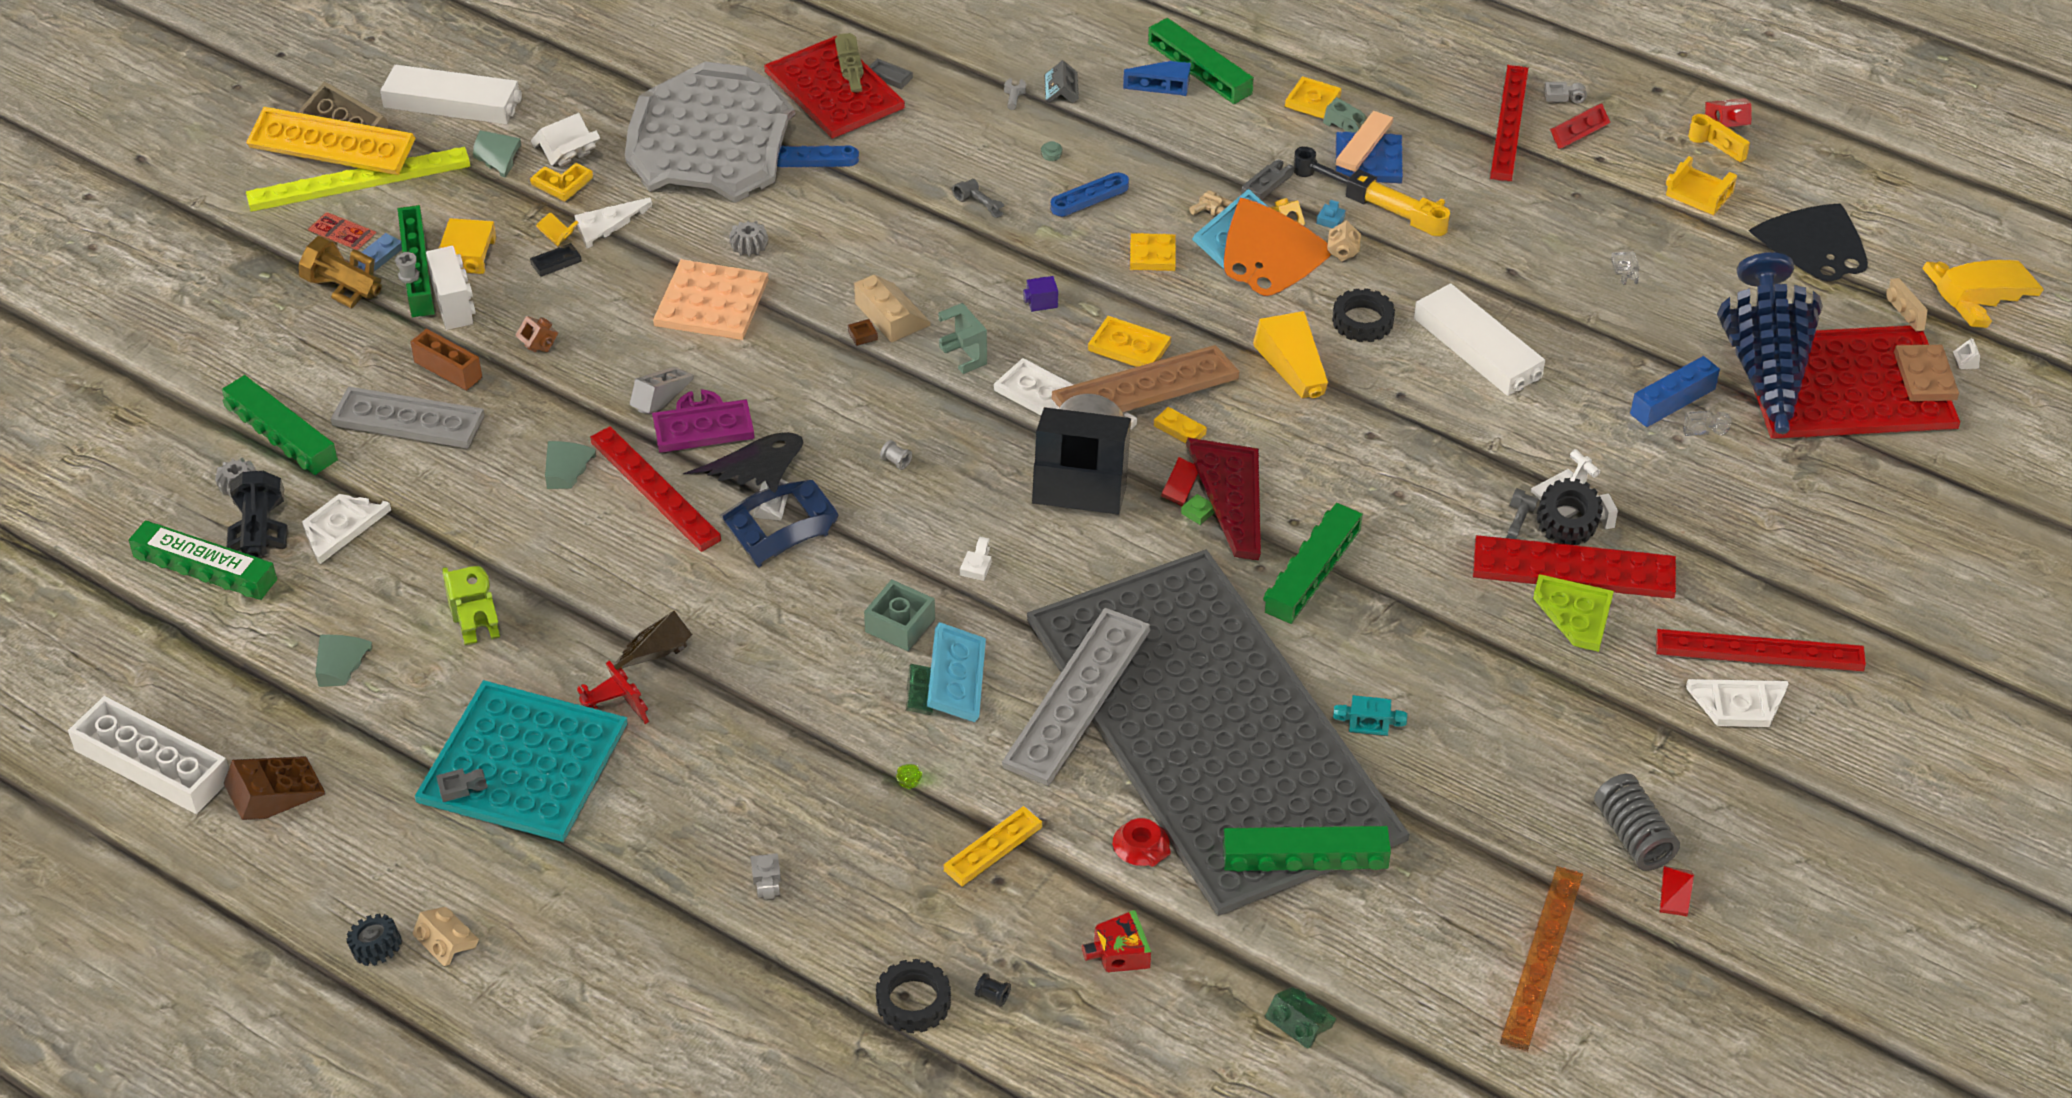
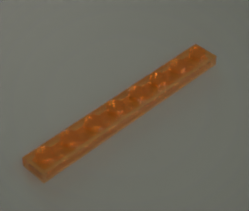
M1559 866L1556 867L1500 1044L1527 1052L1529 1050L1579 892L1583 873Z

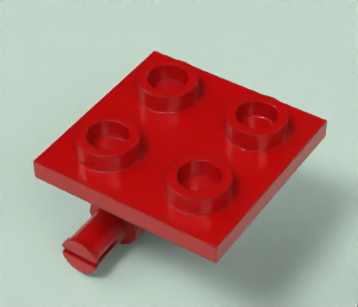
M610 660L605 664L612 677L589 691L588 686L585 684H581L582 689L578 686L577 692L580 695L581 705L598 710L597 703L623 696L644 724L649 722L645 713L648 708L640 698L642 695L634 683L629 684L626 681L628 677L624 670H616Z

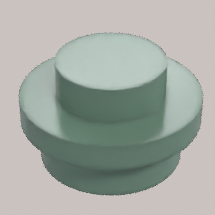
M1054 141L1047 142L1041 146V154L1047 161H1056L1063 153L1062 146Z

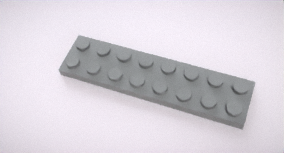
M1104 608L1003 759V768L1049 786L1151 630L1150 624Z

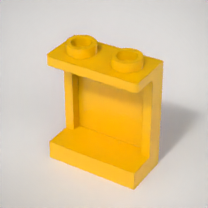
M1688 156L1684 162L1679 163L1676 171L1668 176L1665 184L1668 186L1666 196L1715 215L1734 192L1737 175L1729 172L1721 180L1693 168V157Z
M449 218L439 249L453 246L456 255H461L463 268L461 269L465 268L466 273L484 274V259L489 244H495L496 241L494 221Z

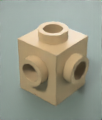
M1346 220L1329 230L1327 249L1341 262L1352 258L1360 251L1361 233Z

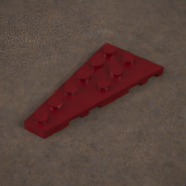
M1188 437L1186 446L1234 557L1259 561L1261 555L1259 448Z

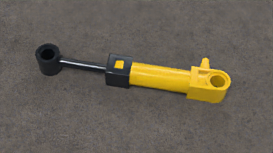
M1302 146L1295 150L1293 166L1295 167L1294 173L1297 176L1310 177L1316 171L1347 185L1346 197L1363 205L1370 202L1410 220V226L1432 236H1443L1447 233L1450 211L1447 207L1443 206L1445 204L1444 199L1433 202L1423 197L1419 201L1378 183L1376 176L1360 169L1349 177L1317 163L1316 151L1311 147Z

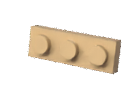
M1900 278L1890 279V287L1887 289L1888 301L1893 304L1915 331L1925 330L1927 308Z

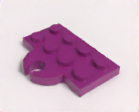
M701 389V400H703L701 402H694L693 392L690 391L680 397L676 403L675 410L652 413L659 453L755 439L747 399L723 402L721 397L715 392Z

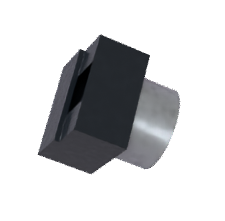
M1080 394L1071 397L1059 409L1044 407L1036 430L1032 504L1119 515L1127 487L1131 418L1125 417L1121 409L1114 402L1096 394Z

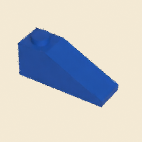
M1166 61L1124 69L1123 89L1187 96L1191 63Z

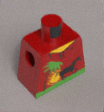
M1135 910L1097 924L1094 934L1095 942L1082 945L1085 961L1100 958L1104 970L1107 972L1141 970L1151 967V949Z

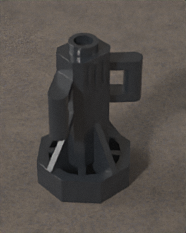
M247 471L240 473L231 480L230 494L234 505L242 513V519L227 528V548L236 551L240 549L242 553L260 558L268 554V545L278 549H285L287 547L288 525L270 519L271 511L284 502L285 489L280 477L266 471ZM269 529L277 531V538L269 535Z

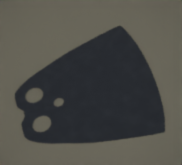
M1841 203L1813 206L1785 213L1766 220L1748 230L1774 252L1789 256L1795 266L1824 281H1835L1848 273L1858 274L1866 271L1868 267L1867 257L1860 236ZM1831 254V255H1833L1835 258H1834V259H1828V258H1827V255ZM1854 259L1858 261L1859 266L1857 268H1849L1845 265V260ZM1823 266H1830L1835 270V273L1833 275H1825L1820 269Z

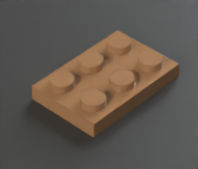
M1900 345L1895 347L1894 354L1910 401L1958 399L1959 391L1943 345Z

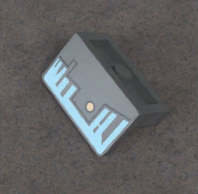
M1063 60L1045 74V100L1048 103L1060 94L1072 103L1079 99L1078 72Z

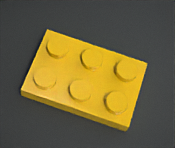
M1107 316L1088 343V351L1139 367L1159 361L1171 344V336Z

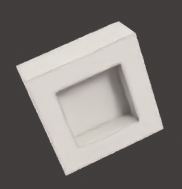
M1609 494L1600 495L1602 499L1601 505L1603 506L1600 520L1605 529L1615 528L1618 510Z

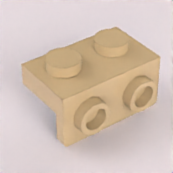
M447 907L420 912L413 930V936L443 966L450 965L454 953L474 949L479 941L470 929Z

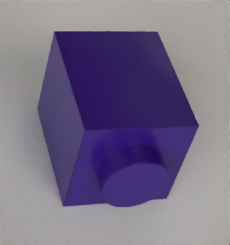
M1054 276L1026 280L1023 298L1025 303H1029L1031 312L1058 308V288Z

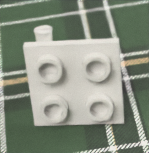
M1575 449L1570 453V458L1578 463L1575 473L1567 469L1531 488V492L1541 500L1547 487L1550 484L1554 485L1555 481L1560 479L1561 482H1564L1565 478L1575 481L1576 478L1580 479V483L1584 484L1588 473L1595 478L1600 474V469L1592 464V460L1588 456L1584 457ZM1560 506L1557 508L1560 514L1567 518L1579 512L1572 506Z

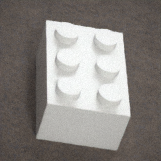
M453 246L426 251L432 287L445 329L449 330L473 324L472 315L476 314L473 300L469 301L473 295L470 283L466 284L468 282L465 268L461 269L463 268L461 255H456Z

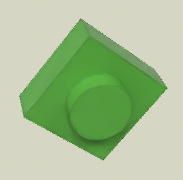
M1198 494L1181 507V514L1199 525L1215 513L1211 502Z

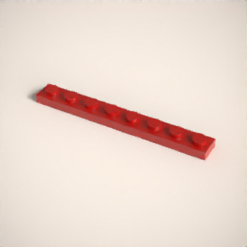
M1507 65L1490 179L1512 182L1529 67Z
M611 426L590 436L591 444L700 552L721 541V534Z
M1657 629L1656 655L1863 672L1866 666L1863 645Z

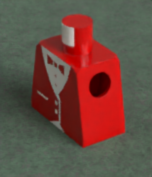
M1746 98L1705 102V115L1726 127L1751 125L1752 105ZM1717 111L1720 113L1719 118H1717Z

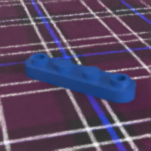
M850 145L781 146L777 167H850L859 162V151Z
M1116 172L1054 196L1051 199V212L1063 217L1124 193L1129 188V178L1124 173Z

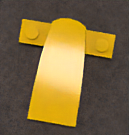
M2017 260L1978 261L1949 268L1947 264L1940 261H1927L1922 268L1936 284L1941 296L1957 309L1971 327L1988 328L1992 322L1991 318L1986 314L1987 311L1979 304L1996 307L2000 300L2018 302L2022 295L2040 296L2044 290L2022 263Z

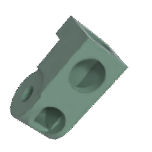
M1336 97L1326 107L1323 123L1329 127L1335 124L1343 128L1345 132L1357 133L1367 120V117L1362 111Z

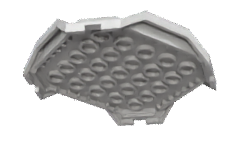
M705 61L639 95L628 127L625 160L632 171L638 174L641 182L649 192L668 183L712 189L736 203L748 197L749 192L757 187L763 189L775 182L779 150L788 121L795 116V109L770 80L749 67Z

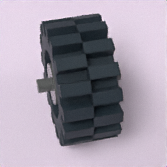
M375 914V918H372L371 915L366 916V921H363L361 918L358 920L359 925L353 924L351 926L352 931H348L346 942L354 959L359 964L363 963L364 966H368L371 962L372 966H375L377 961L381 960L384 963L387 956L390 958L395 956L393 951H399V945H402L401 935L394 920L385 914L383 917L381 914Z

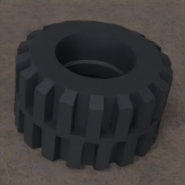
M1565 478L1564 482H1561L1559 479L1554 482V485L1550 484L1542 495L1537 511V523H1540L1539 529L1541 532L1546 531L1545 537L1555 539L1554 543L1559 544L1561 541L1567 545H1570L1572 542L1574 545H1580L1581 540L1585 543L1589 540L1590 536L1593 537L1603 512L1602 499L1600 496L1596 497L1597 490L1595 488L1590 489L1589 483L1585 482L1582 484L1580 479L1576 478L1575 481ZM1560 506H1572L1582 514V517L1577 519L1564 517L1557 508Z

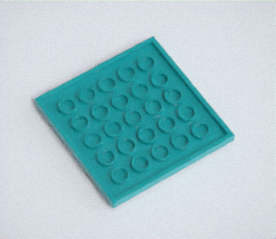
M483 680L415 794L416 803L564 842L628 725L627 717ZM463 769L464 774L477 769H483L488 788L481 791L468 789V796L446 802L442 801L437 775Z

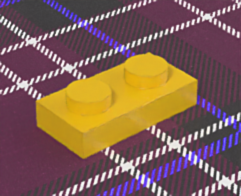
M1167 407L1154 419V427L1186 443L1188 437L1201 439L1206 435V426L1170 407Z

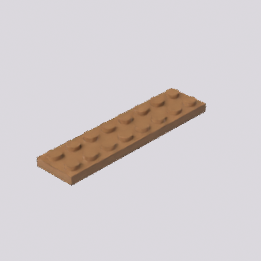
M1216 345L1057 389L1052 391L1051 399L1060 408L1066 400L1076 395L1096 394L1111 400L1122 412H1126L1239 379L1240 371Z

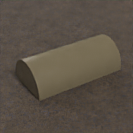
M326 81L320 85L297 112L388 129V122L382 114Z

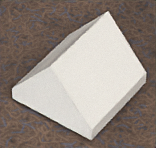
M1971 338L1953 351L1960 369H1979L1980 354L1974 339Z

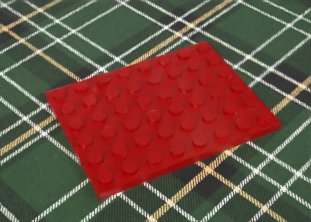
M1911 325L1816 330L1811 352L1808 354L1809 360L1805 367L1806 371L1802 379L1801 390L1798 393V401L1794 406V416L1788 420L1790 430L1785 434L1776 433L1775 422L1768 418L1766 414L1767 409L1763 408L1760 402L1761 396L1756 394L1771 439L1959 429L1960 419L1952 400L1910 401L1894 354L1895 347L1900 345H1929L1924 330L1915 331Z

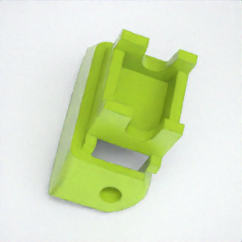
M471 566L448 571L447 567H443L444 586L452 619L455 623L459 622L465 646L477 643L476 629L480 626L488 629L491 639L500 638L499 623L492 594L489 592L490 581L486 570L480 566ZM469 578L477 579L475 584H469L467 581Z

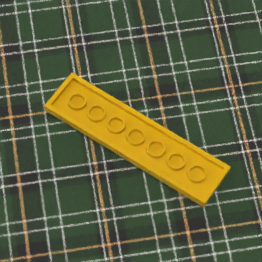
M263 107L246 144L250 148L399 175L416 138L412 133Z

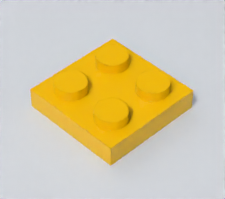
M1302 76L1286 98L1285 107L1324 119L1326 107L1336 97L1339 98L1341 96L1342 88Z
M1131 233L1130 270L1175 271L1176 234Z

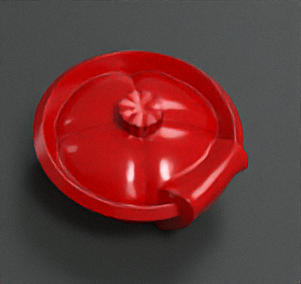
M1147 818L1130 820L1121 826L1113 837L1115 853L1123 861L1132 865H1149L1154 867L1171 854L1167 833L1154 821Z

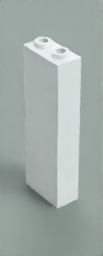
M394 65L380 90L383 108L500 124L508 123L510 117L515 113L517 103H520L522 98L518 81L403 65Z
M1451 283L1416 301L1414 319L1507 396L1522 390L1525 386L1538 381L1543 376L1545 359Z

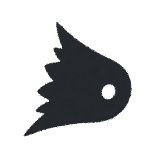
M790 432L771 434L753 441L718 460L683 474L711 471L707 474L709 476L724 471L718 481L738 476V485H742L756 478L755 483L757 486L766 481L769 489L776 493L785 470L803 446V438L798 434ZM777 441L786 442L782 447H772V444Z

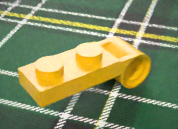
M1695 114L1692 117L1688 134L1691 141L1695 143L1708 141L1741 163L1746 160L1750 145L1749 141L1705 114Z

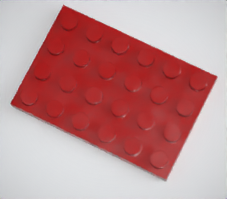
M837 36L764 65L765 73L832 139L905 108V101L862 60L863 75L860 78L862 91L851 92L849 81L842 76L835 43Z

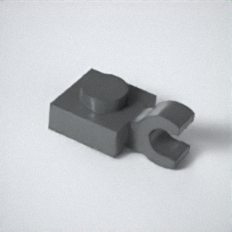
M463 769L436 776L443 802L468 796V789L481 791L488 788L483 769H477L468 774H464Z

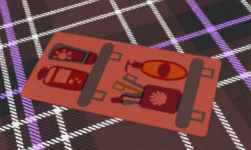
M328 212L308 228V231L356 250L376 233V231Z

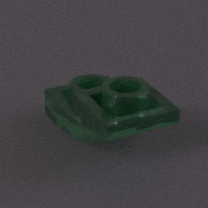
M910 663L905 711L927 715L933 713V708L927 707L931 667Z

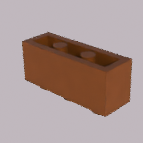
M425 329L410 341L415 363L467 391L482 378L478 356L436 333Z

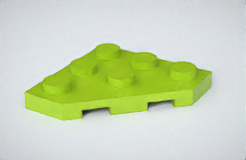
M1539 574L1533 597L1535 602L1573 646L1599 652L1614 591Z

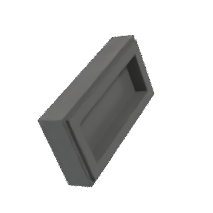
M878 58L869 66L886 84L902 89L913 79V72Z

